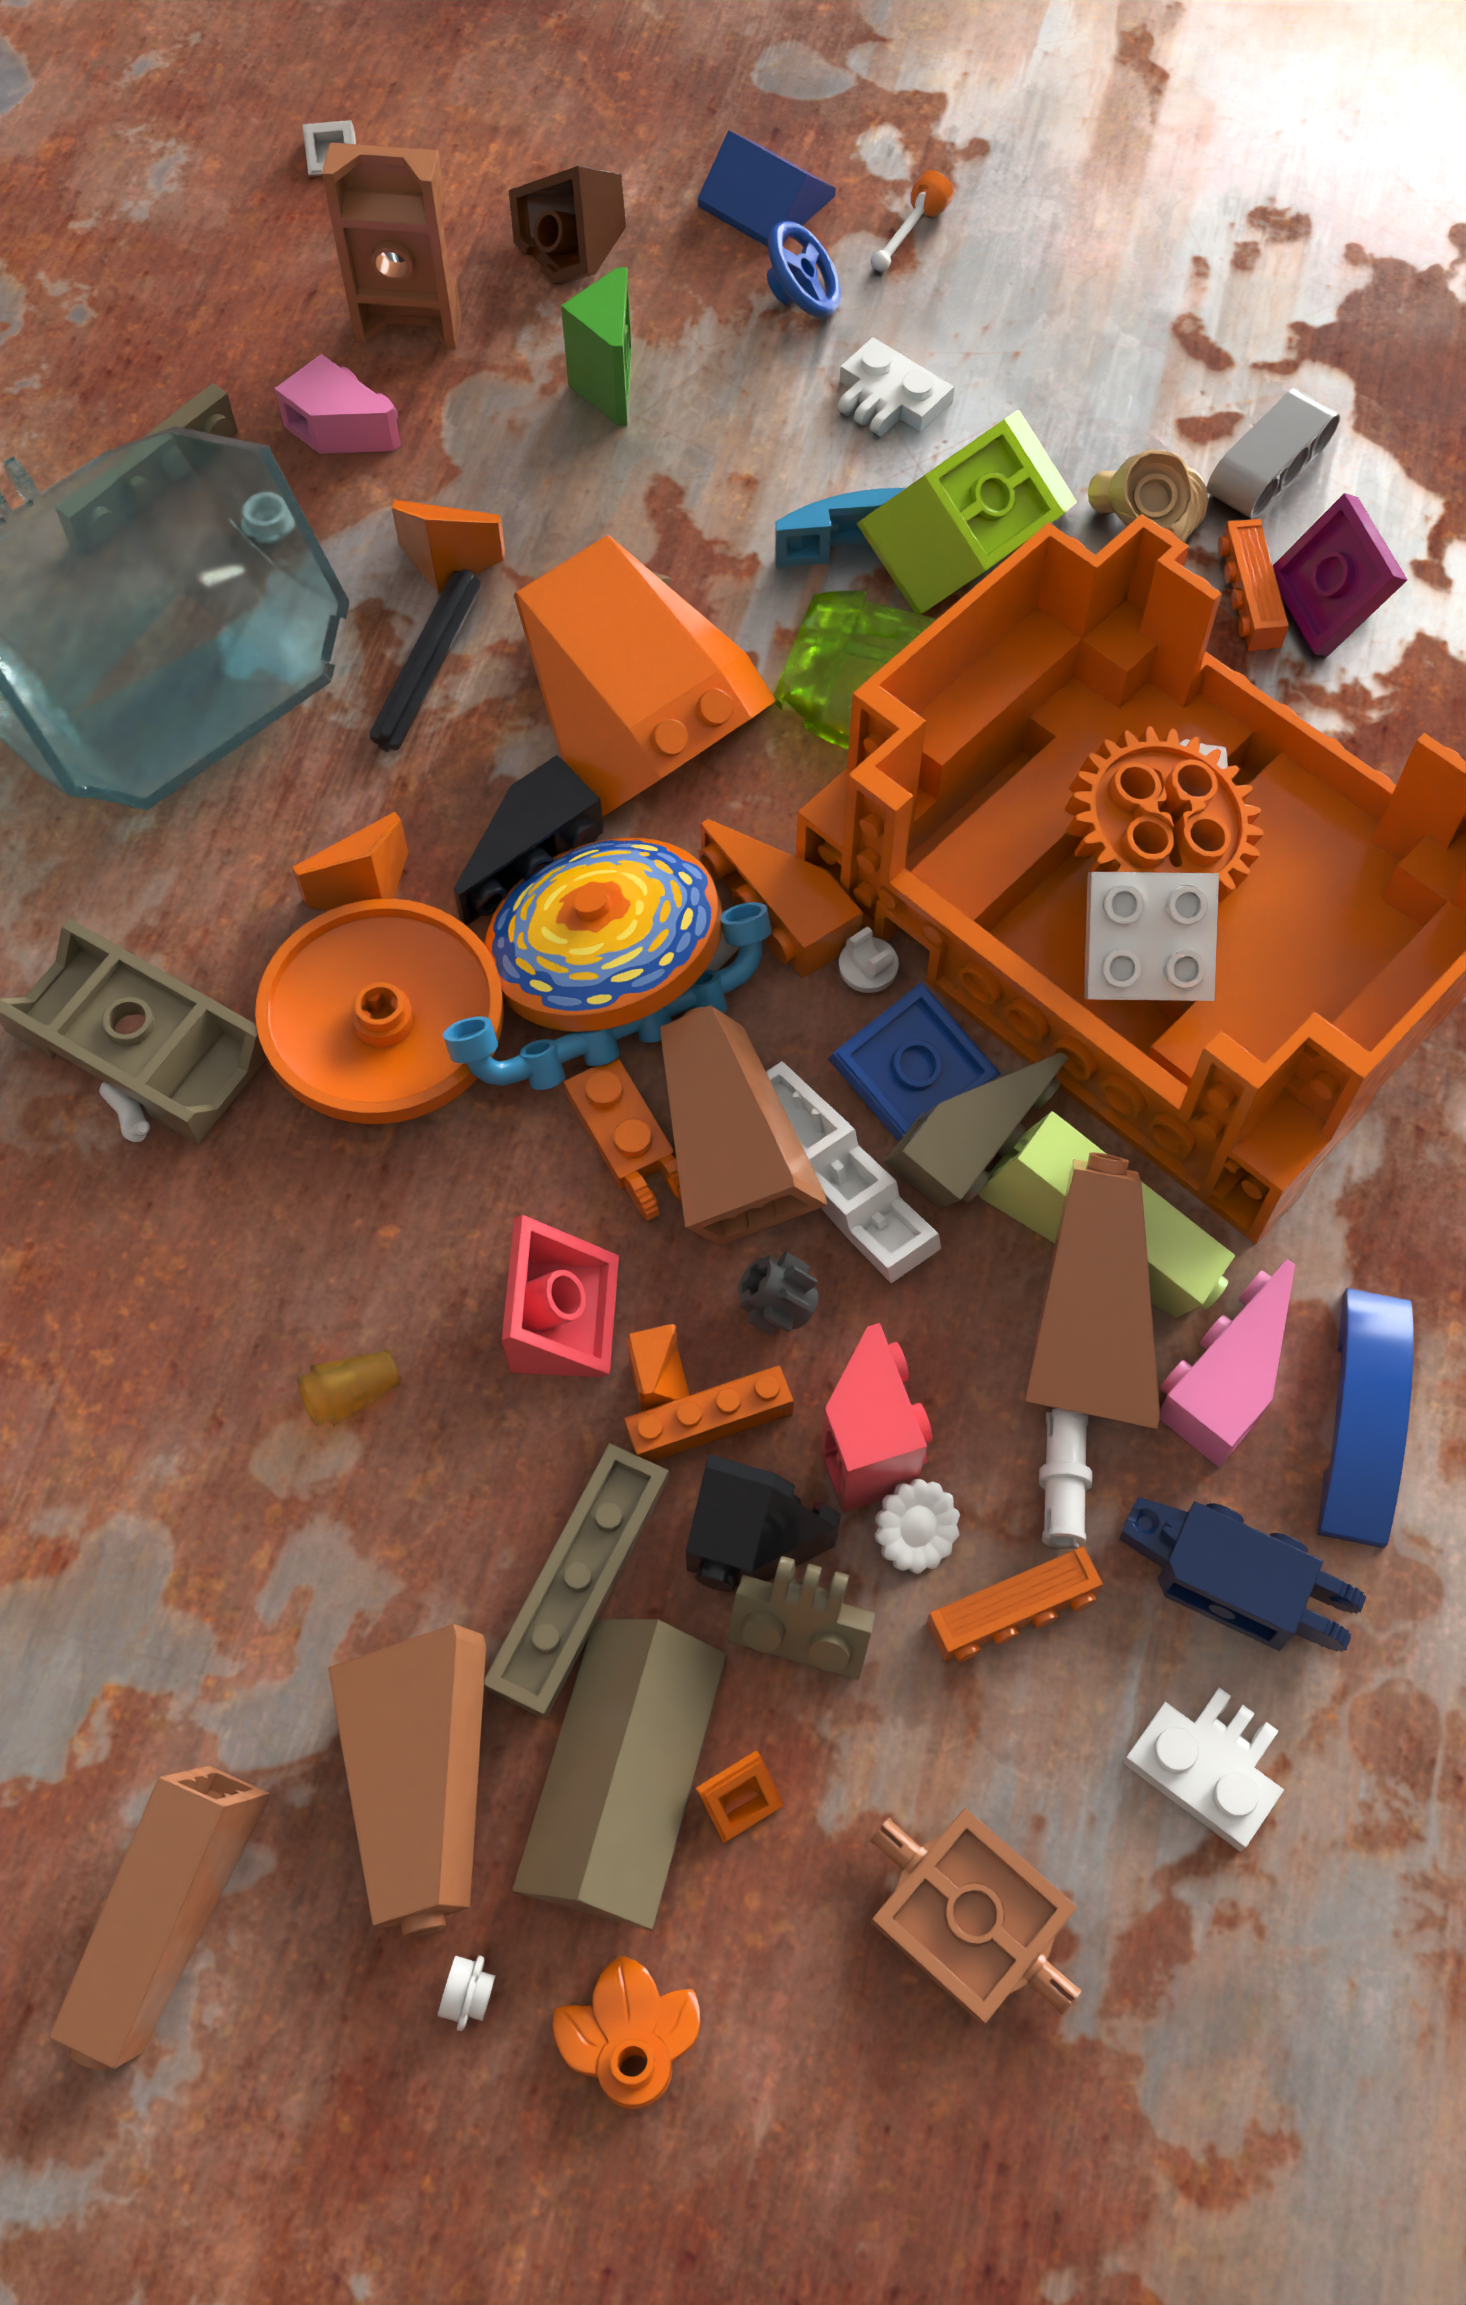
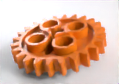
M1146 727L1138 740L1129 730H1126L1122 733L1116 744L1106 739L1097 753H1090L1080 768L1079 773L1069 787V790L1074 794L1066 804L1065 811L1075 817L1066 831L1067 834L1084 837L1074 851V854L1077 857L1093 856L1095 863L1089 872L1219 873L1218 901L1222 903L1250 874L1249 867L1260 855V851L1254 845L1264 835V830L1251 824L1262 811L1260 807L1244 804L1245 799L1253 791L1252 786H1235L1232 779L1240 768L1234 765L1221 769L1217 765L1221 755V750L1218 748L1206 756L1199 753L1200 738L1194 736L1187 746L1179 744L1176 729L1171 728L1163 741L1158 740L1152 727ZM1138 846L1142 847L1146 852L1140 850Z

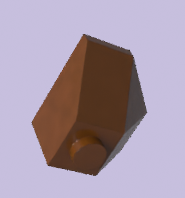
M576 166L509 190L513 241L524 254L532 255L544 267L542 273L553 284L562 285L595 275L626 228L622 176L619 173Z

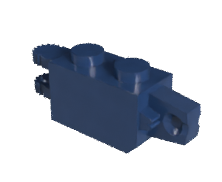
M1141 1497L1137 1498L1127 1516L1119 1540L1162 1567L1157 1580L1166 1598L1278 1651L1295 1634L1329 1650L1332 1649L1336 1652L1346 1651L1352 1635L1349 1633V1630L1305 1608L1309 1597H1312L1327 1605H1332L1343 1612L1357 1614L1358 1612L1361 1613L1366 1596L1364 1592H1361L1359 1588L1353 1587L1352 1584H1347L1343 1580L1320 1570L1323 1560L1308 1554V1548L1303 1543L1281 1533L1267 1535L1243 1524L1244 1519L1240 1514L1220 1504L1208 1503L1205 1506L1194 1501L1188 1512Z

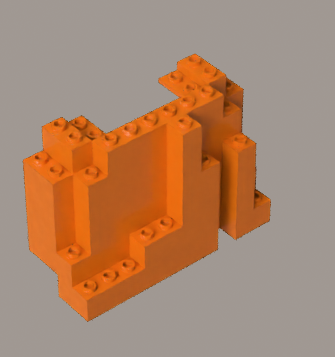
M1141 514L1095 555L1086 549L1078 539L1066 535L1048 522L852 693L847 768L798 811L796 857L828 870L863 912L861 930L869 926L873 931L872 937L887 942L900 929H903L930 951L926 983L1029 1065L1060 1052L1067 1056V1061L1055 1075L1061 1081L1059 1088L1254 1244H1257L1301 1197L1314 1171L1321 1162L1362 1120L1378 1089L1466 996V761L1453 749L1443 746L1426 733H1423L1416 740L1397 785L1394 784L1387 775L1368 766L1344 749L1337 740L1321 733L1297 716L1290 707L1277 702L1251 684L1243 674L1231 670L1206 652L1222 593L1212 587L1206 579L1184 567L1189 546L1178 539L1173 532L1162 528ZM1146 727H1152L1158 740L1163 741L1172 728L1176 729L1179 743L1185 739L1191 740L1194 736H1197L1202 744L1225 747L1228 767L1237 765L1240 768L1232 782L1235 786L1251 785L1253 791L1245 799L1244 804L1260 807L1262 811L1251 824L1264 830V835L1254 845L1260 851V855L1249 867L1251 872L1240 886L1235 888L1222 903L1218 901L1215 1001L1096 1000L1084 998L1087 873L1095 863V859L1093 856H1075L1074 851L1084 837L1067 834L1066 829L1075 816L1066 812L1065 806L1074 794L1069 790V787L1089 754H1096L1106 739L1116 744L1122 733L1126 730H1129L1138 740ZM1138 846L1140 850L1146 852L1142 847Z

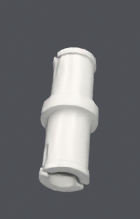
M1055 1408L1052 1409V1413H1046V1464L1039 1468V1485L1045 1489V1516L1042 1542L1054 1548L1074 1549L1079 1548V1544L1083 1546L1086 1544L1085 1491L1092 1488V1470L1086 1466L1088 1415Z

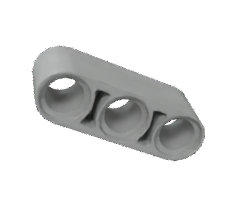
M1296 388L1291 389L1223 456L1209 478L1207 492L1246 517L1256 519L1323 451L1338 427L1340 414Z

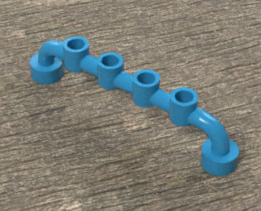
M750 902L736 905L723 912L721 925L725 941L731 946H739L737 958L732 964L721 970L704 971L701 977L685 993L649 1016L610 1029L572 1032L556 1040H537L524 1046L520 1050V1055L504 1061H497L490 1057L498 1048V1041L491 1020L486 1017L466 1018L450 1025L443 1032V1039L450 1059L455 1063H466L471 1073L487 1084L505 1086L528 1078L532 1089L544 1090L557 1086L565 1079L562 1063L583 1055L585 1063L589 1066L608 1064L620 1055L618 1039L637 1032L642 1042L652 1043L661 1041L660 1027L672 1022V1016L688 1009L712 1005L724 1013L727 1010L724 994L737 989L749 981L758 969L763 954L762 940L772 933L767 906L763 903Z

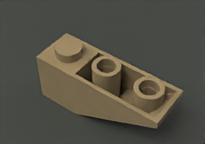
M1060 1052L935 1105L916 1118L883 1162L939 1209L960 1200L966 1204L969 1203L988 1182L990 1174L984 1169L995 1154L998 1153L1001 1156L1007 1154L1024 1134L1026 1127L1020 1121L1033 1106L1038 1110L1057 1091L1061 1081L1055 1075L1067 1061L1068 1057Z

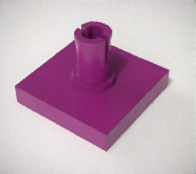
M1346 493L1273 565L1280 595L1314 654L1327 657L1407 581L1406 576L1359 498Z

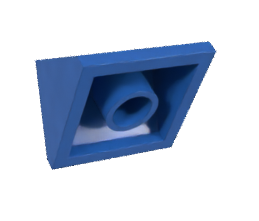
M728 130L698 196V207L768 247L769 233L777 223L793 221L803 226L835 197L836 188L765 147ZM785 237L784 240H783V243H784L789 237Z

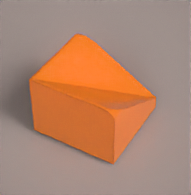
M669 1324L630 1333L629 1338L626 1339L628 1357L641 1412L689 1396L678 1351L676 1325Z

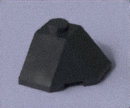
M709 1454L686 1548L687 1571L696 1573L695 1579L699 1583L724 1592H733L735 1586H739L742 1575L768 1582L775 1578L781 1556L795 1559L796 1567L835 1547L839 1534L841 1514L824 1503H814L812 1511L801 1505L802 1501L793 1494L795 1485L776 1473Z

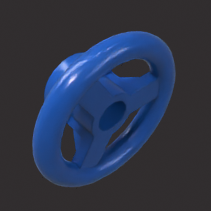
M793 221L777 223L771 229L768 237V254L772 267L767 271V281L772 293L784 305L790 306L795 303L812 316L826 318L833 315L840 305L841 286L837 271L829 254L819 240L802 225ZM784 238H792L803 246L802 252L796 255L783 247ZM815 264H817L823 277L826 294L818 281V272Z

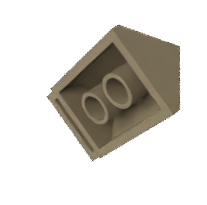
M597 1619L586 1645L512 1889L514 1894L653 1931L671 1862L673 1863L723 1673L727 1657L726 1653L659 1619Z

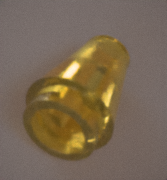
M387 1349L377 1353H368L310 1365V1373L297 1377L302 1401L315 1426L329 1421L333 1426H336L389 1392L390 1389L401 1385L396 1364Z

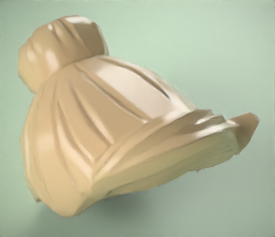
M1150 449L1133 455L1123 462L1117 472L1101 470L1090 480L1088 488V501L1091 507L1098 513L1112 514L1115 512L1126 526L1143 514L1162 528L1173 532L1184 543L1201 524L1208 504L1207 488L1201 475L1196 470L1189 468L1179 455L1164 450Z

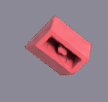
M880 1323L866 1328L825 1407L821 1455L842 1513L881 1501L886 1495L894 1494L898 1484L905 1483L909 1485L914 1479H920L922 1466L928 1462L926 1444L933 1441L931 1426L924 1407L921 1403L911 1405L903 1382L909 1381V1371L903 1351L898 1342L888 1344Z

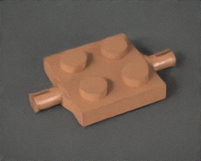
M966 1808L960 1812L942 1835L925 1843L922 1847L894 1824L891 1818H888L882 1824L881 1829H878L873 1835L870 1842L874 1843L902 1869L895 1892L872 1918L871 1924L982 2026L987 2023L1008 1995L1023 1988L1027 1983L1062 2015L1079 1995L1081 1989L1077 1988L1050 1964L1047 1958L1050 1956L1056 1934L1078 1907Z

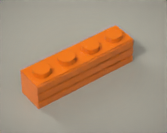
M1261 519L1227 521L1224 534L1218 539V554L1220 557L1225 558V581L1227 584L1231 583L1232 585L1231 605L1232 609L1238 610L1239 636L1241 638L1245 637L1249 651L1269 650L1270 648L1281 649L1289 624Z
M778 1365L625 1417V1431L633 1453L645 1460L654 1462L778 1418L793 1415L794 1400L782 1369Z
M1084 1546L929 1612L926 1624L943 1660L948 1661L956 1657L958 1662H963L978 1655L981 1652L979 1646L993 1640L997 1646L1017 1638L1020 1635L1018 1629L1033 1623L1035 1629L1054 1622L1058 1619L1057 1612L1071 1607L1073 1612H1077L1089 1607L1097 1601L1095 1596L1098 1595L1103 1583Z

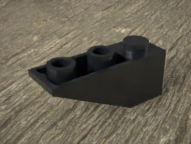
M558 755L510 786L453 890L460 921L466 926L480 916H488L494 913L501 901L507 897V893L522 878L525 881L530 879L531 873L536 867L541 864H551L554 862V856L567 850H573L581 845L595 842L598 836L603 833L600 798Z

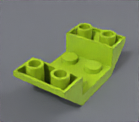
M1017 410L856 524L918 617L1021 546L1048 522L1051 524L1061 517L1077 501L1023 415Z

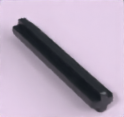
M463 569L462 572H452L370 731V740L378 744L379 749L387 752L390 749H400L482 588L481 581L473 576L472 571Z

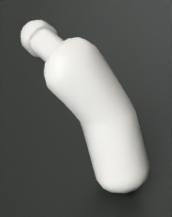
M102 1082L99 1093L118 1113L123 1137L132 1142L144 1140L150 1130V1125L145 1119L139 1102L106 1082Z

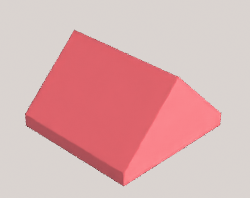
M525 1215L514 1218L502 1331V1343L510 1373L604 1377L610 1375L619 1255Z

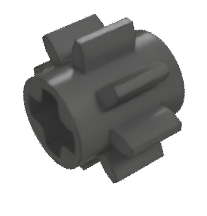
M786 1251L782 1254L779 1261L768 1255L766 1258H759L752 1262L742 1275L738 1287V1295L742 1300L740 1308L750 1313L747 1322L770 1336L774 1334L778 1327L789 1333L792 1329H798L805 1325L814 1314L819 1299L818 1291L814 1287L817 1284V1279L807 1274L810 1265Z

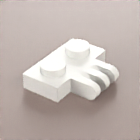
M874 337L840 366V382L850 389L840 398L837 406L838 411L846 416H850L855 411L854 421L862 426H866L871 422L870 431L878 436H883L899 420L904 421L921 432L953 402L954 386Z
M1220 1687L1195 1722H1192L1165 1702L1122 1763L1241 1852L1247 1847L1284 1791L1283 1788L1254 1768L1278 1733V1730L1266 1722L1256 1731L1250 1744L1240 1735L1255 1713L1244 1705L1239 1708L1227 1726L1217 1719V1716L1225 1710L1231 1696Z

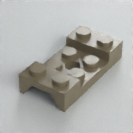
M70 918L61 927L54 964L25 997L0 998V1023L7 1033L52 1059L58 1054L140 1102L144 1105L150 1117L196 1144L202 1141L266 1061L255 1023ZM134 1014L145 1016L143 1025L137 1031L130 1034L115 1032L116 1024L123 1017Z

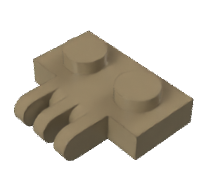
M784 1556L780 1558L774 1583L742 1575L735 1596L727 1636L728 1642L859 1680L876 1613L843 1604L849 1575L836 1571L831 1579L829 1590L818 1587L822 1567L808 1564L803 1582L792 1580L795 1572V1559Z

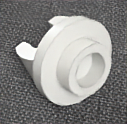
M869 926L847 939L846 946L839 957V973L843 981L854 990L864 993L878 992L890 986L897 976L899 967L898 956L893 947L884 940L872 937L873 931Z

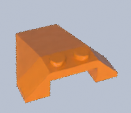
M609 535L601 538L514 594L560 758L600 798L602 817L638 795L776 701L746 652Z

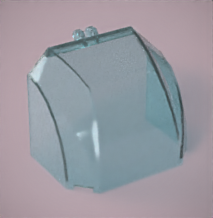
M175 426L112 448L41 493L26 469L14 456L4 461L5 473L8 479L26 502L12 511L0 490V739L29 767L68 796L84 799L86 797L125 804L132 808L149 810L332 681L335 665L331 664L330 661L340 618L346 619L350 601L269 446Z

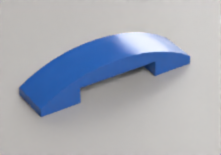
M1346 1288L1343 1293L1337 1351L1342 1352L1331 1461L1324 1471L1317 1535L1385 1548L1388 1545L1395 1514L1408 1431L1413 1374L1412 1306L1410 1300Z

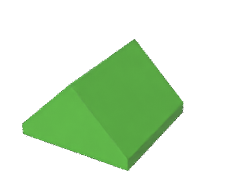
M617 267L562 304L561 312L568 386L616 425H628L632 358L628 268Z

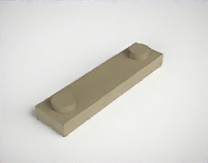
M611 1443L608 1444L484 1679L485 1691L547 1720L597 1619L670 1480L669 1470Z

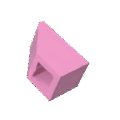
M323 354L317 356L275 388L284 427L319 454L395 451L401 446L397 425L398 413L393 403L381 393L376 394L359 382L350 369L344 366L340 368Z

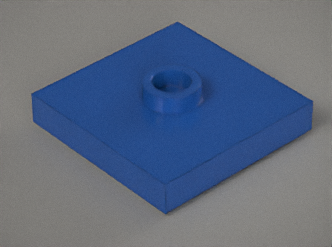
M920 982L828 1058L831 1064L898 1142L916 1118L923 1112L943 1101L989 1083L1001 1075L923 982Z

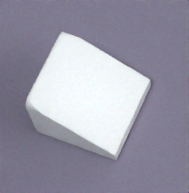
M352 120L302 124L309 177L322 176L329 143L356 144Z

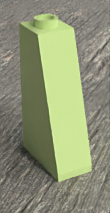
M1051 1111L1027 1130L1007 1154L1000 1156L989 1172L990 1178L977 1195L1055 1244L1072 1160L1088 1162L1089 1153H1106ZM1141 1181L1151 1303L1175 1318L1197 1307L1203 1310L1208 1309L1225 1290L1228 1280L1222 1275L1235 1255Z

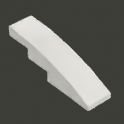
M783 1061L766 1071L826 1194L827 1206L821 1209L850 1242L890 1283H893L941 1249L939 1233L899 1196L897 1181L858 1145L855 1129Z

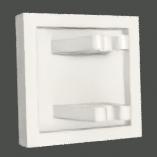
M1088 872L1084 998L1096 1000L1215 1001L1219 873Z

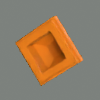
M757 1750L696 1787L700 1799L723 1843L731 1840L784 1806L764 1761Z

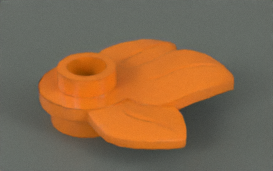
M619 1956L607 1965L600 1974L593 1991V2006L568 2005L558 2007L554 2010L552 2026L560 2054L570 2069L583 2075L597 2077L602 2091L614 2104L627 2109H640L653 2104L665 2093L672 2077V2063L694 2046L701 2025L700 2009L694 1990L681 1989L660 1997L655 1982L646 1968L631 1958ZM638 2055L647 2060L646 2068L637 2076L629 2077L620 2072L623 2062L631 2056Z

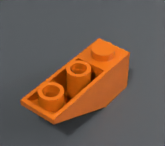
M710 819L701 823L702 849L698 851L701 864L707 869L713 880L721 879L732 892L735 906L750 902L763 903L767 906L772 926V933L766 938L768 946L781 963L789 962L802 979L839 957L846 946L847 939L861 931L863 912L828 870Z

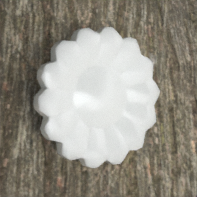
M914 1479L909 1485L905 1483L898 1484L894 1494L884 1497L882 1501L883 1509L875 1517V1522L879 1527L875 1533V1540L882 1545L881 1555L884 1559L892 1561L893 1566L898 1570L904 1571L909 1569L912 1573L919 1574L926 1568H937L942 1558L951 1555L952 1543L959 1537L957 1523L960 1513L953 1507V1496L950 1493L943 1492L940 1484L935 1482L926 1483L922 1479Z

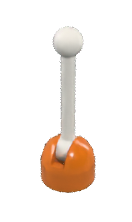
M926 170L915 182L910 195L911 205L914 210L883 251H877L872 255L871 266L875 271L884 272L889 268L891 264L890 257L922 215L936 217L944 212L954 198V188L943 174L935 170Z

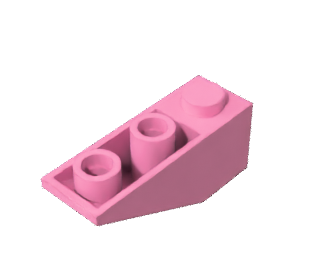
M1289 1259L1280 1266L1272 1277L1262 1270L1251 1281L1239 1298V1301L1245 1305L1244 1309L1233 1321L1223 1314L1199 1343L1206 1352L1193 1366L1187 1361L1182 1360L1159 1389L1167 1396L1160 1409V1421L1219 1468L1259 1422L1273 1400L1295 1264Z

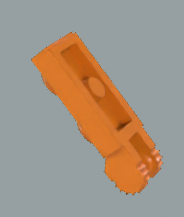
M617 1058L605 1065L594 1066L563 1081L564 1092L619 1188L627 1190L645 1221H649L660 1214L658 1201L653 1191L648 1188L643 1179L657 1171H660L673 1197L682 1204L675 1151L620 1059Z

